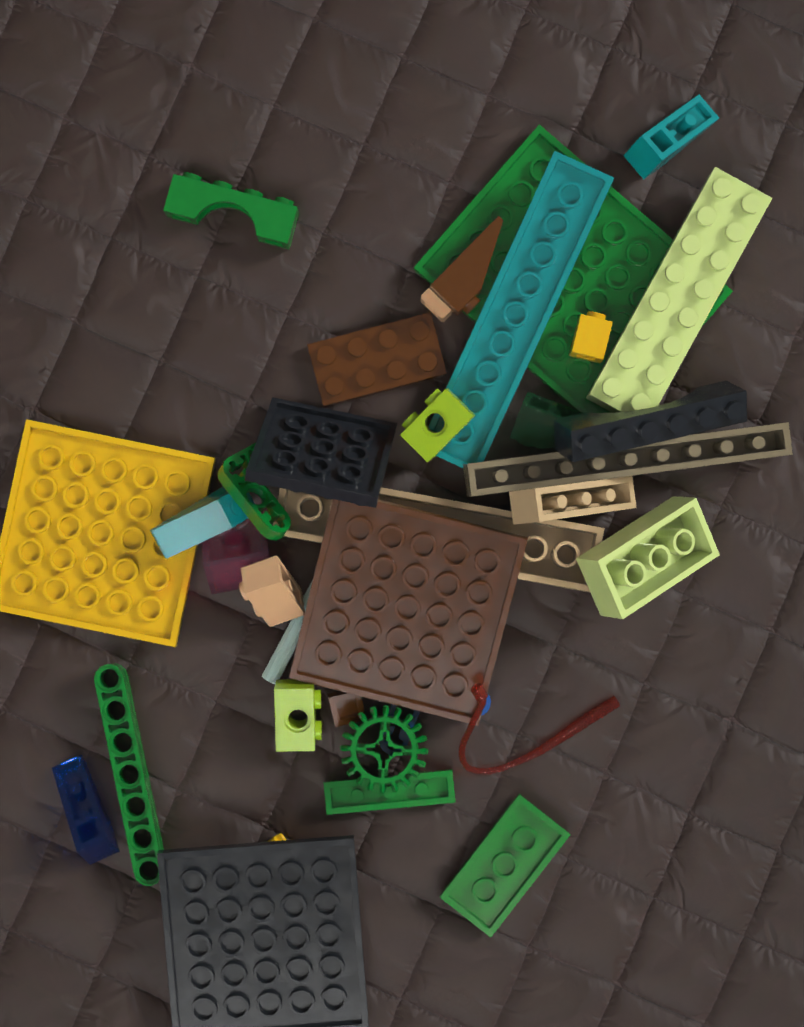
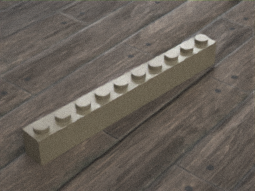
M789 422L687 435L577 462H572L560 453L554 452L463 464L467 497L786 456L793 455Z

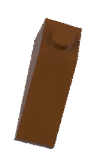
M499 216L430 285V289L457 317L463 311L468 315L481 301L477 297L480 295L503 223V219Z

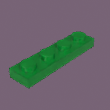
M453 770L418 772L420 774L418 779L409 773L406 778L409 780L410 786L406 788L401 780L397 781L399 790L397 793H393L391 784H386L385 794H380V784L375 783L372 792L367 791V786L370 781L364 779L359 786L355 784L357 778L324 781L326 815L456 803Z

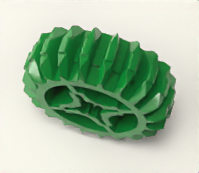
M384 705L383 715L378 716L376 707H371L370 713L372 718L367 719L366 715L360 712L358 716L363 722L360 726L354 721L349 722V726L356 730L354 735L349 732H344L342 735L345 739L351 740L350 745L344 744L340 746L341 751H350V756L341 759L342 764L352 762L354 765L346 773L348 776H351L356 771L359 772L361 776L355 782L358 786L362 784L364 779L369 780L370 782L367 786V791L372 792L374 784L378 783L380 784V794H385L386 784H391L393 793H397L399 790L396 782L400 780L408 788L410 782L406 776L409 773L416 779L420 777L418 771L413 769L415 764L420 767L426 766V762L417 759L418 754H428L427 748H418V743L425 742L427 737L426 735H421L416 738L415 732L419 731L422 726L420 723L412 728L408 725L413 718L411 714H408L404 721L399 719L402 712L401 708H396L394 716H389V706ZM380 722L378 740L370 744H359L358 740L363 731L370 725ZM390 723L398 725L407 733L412 746L399 745L392 741L390 737ZM384 732H386V741H388L389 747L402 749V751H394L392 755L388 753L389 758L385 759V767L382 766L383 758H381V753L375 752V750H367V748H375L376 744L381 745L379 741L383 740ZM357 753L369 754L377 759L378 776L368 772L362 766ZM411 756L409 763L401 772L388 776L389 762L393 757Z

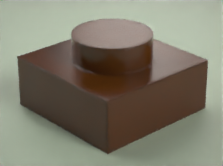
M342 691L327 694L335 728L347 725L350 721H361L358 714L360 712L365 714L361 696Z

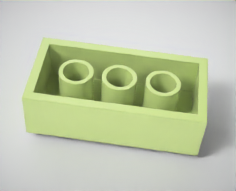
M673 496L583 553L576 560L600 615L624 619L720 554L697 498Z

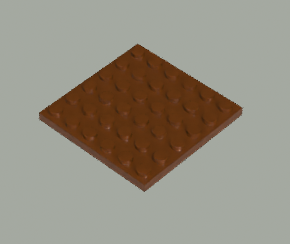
M333 499L289 678L479 726L528 537L379 499L376 508L358 506L354 503Z

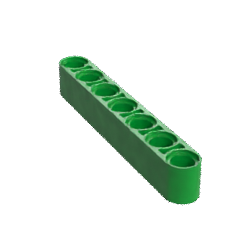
M110 663L101 666L96 671L94 683L134 876L140 884L152 886L159 882V870L157 876L150 877L144 873L143 864L146 861H151L158 867L157 852L164 850L128 674L122 665ZM108 669L114 670L119 676V681L115 687L108 686L104 681V674ZM114 701L121 702L125 707V714L121 719L115 718L110 712L111 704ZM120 733H126L131 737L132 745L129 750H123L118 746L117 737ZM126 765H132L138 770L137 781L130 782L124 777L123 770ZM132 797H139L144 801L145 810L143 813H135L131 809L130 800ZM139 829H145L150 832L152 836L151 844L143 845L138 842L136 833Z

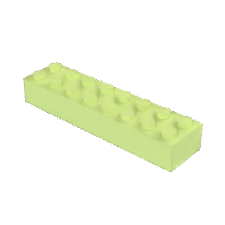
M717 167L713 169L586 399L612 413L646 409L659 405L772 200L770 196Z

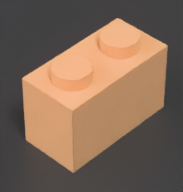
M277 555L241 568L242 582H239L241 595L245 601L249 600L257 617L262 616L269 627L304 616L305 609L302 590Z

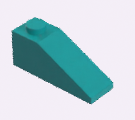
M699 94L644 133L623 156L644 180L717 122L719 117Z
M221 487L150 531L164 558H169L235 527L248 519V517L226 489ZM247 493L248 499L254 503L250 493Z

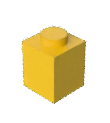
M588 311L587 315L581 314L577 321L569 356L601 363L604 360L613 322L605 320L606 315L598 312Z

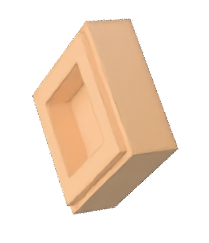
M430 288L421 295V303L441 322H445L451 315L452 310Z

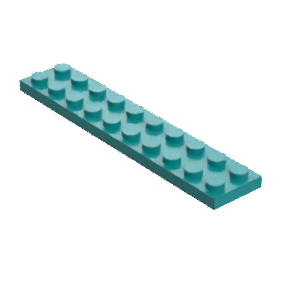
M554 151L446 387L476 416L436 455L437 457L463 468V464L484 462L612 185L614 177ZM434 413L429 429L433 432H440L444 427V419L441 415Z

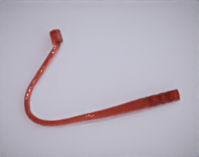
M477 683L471 687L470 691L479 704L461 739L458 752L459 759L463 768L471 773L492 774L505 771L553 749L608 713H611L614 709L619 708L620 704L613 695L597 707L583 714V716L577 718L529 753L503 765L477 768L471 766L465 757L466 744L488 697V693L483 685Z

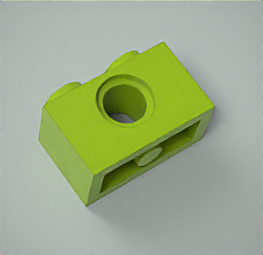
M446 388L443 392L436 389L425 400L428 407L420 415L416 412L412 413L402 424L405 430L400 436L427 463L476 416L449 388ZM433 413L441 415L444 419V427L440 432L431 431L427 425L428 417Z
M294 679L276 680L274 687L276 752L315 751L316 740H322V721H316V709H321V690H315L314 684ZM294 710H302L306 713L307 717L304 720H295L290 713Z

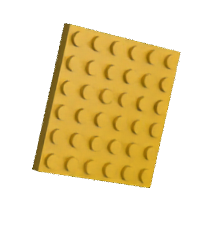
M26 419L0 538V611L177 647L198 544L169 558H164L150 530L208 496L216 458Z

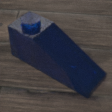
M79 755L52 767L77 853L91 865L120 852L112 824L83 756Z

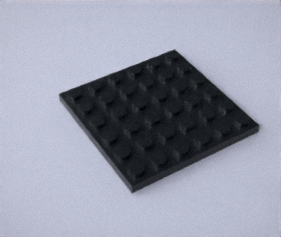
M354 835L165 849L157 852L172 1027H369Z

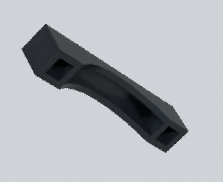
M722 381L697 387L683 398L656 407L614 413H580L554 419L555 451L570 461L577 462L747 422V391L728 381Z

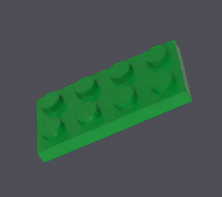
M518 793L439 897L491 938L571 834Z

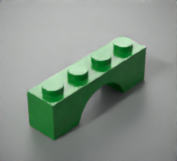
M183 172L182 176L173 174L163 210L168 218L198 225L205 216L215 210L222 208L236 209L246 214L253 221L259 242L290 250L299 217L298 207L293 206L294 202L283 197H275V201L263 198V193L247 188L244 192L233 190L231 184L214 180L213 184L201 181L202 177L189 172Z

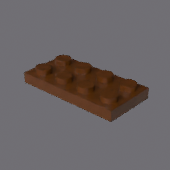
M431 312L307 344L323 407L447 375Z

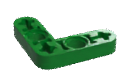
M254 443L228 457L218 470V479L257 530L269 540H279L290 528L291 519L288 513L266 486L245 481L250 455H252L256 444ZM241 466L243 467V470L240 473V475L230 474V472H235L239 470ZM247 493L257 494L261 499V504L252 503L248 499ZM265 508L269 510L268 512L266 510L263 514L261 513ZM276 521V522L279 524V526H278V525L272 526V525L270 524V522L273 523V522Z

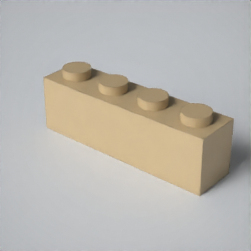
M632 476L509 492L513 525L636 508Z

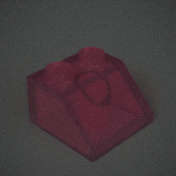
M249 518L235 527L202 542L204 570L212 595L239 590V582H242L241 568L272 557L269 539L265 538L257 530Z

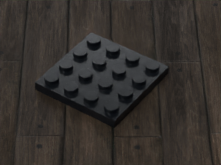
M272 397L246 469L245 481L254 482L262 486L283 488L296 493L302 492L321 496L325 499L350 502L358 506L376 508L397 423Z

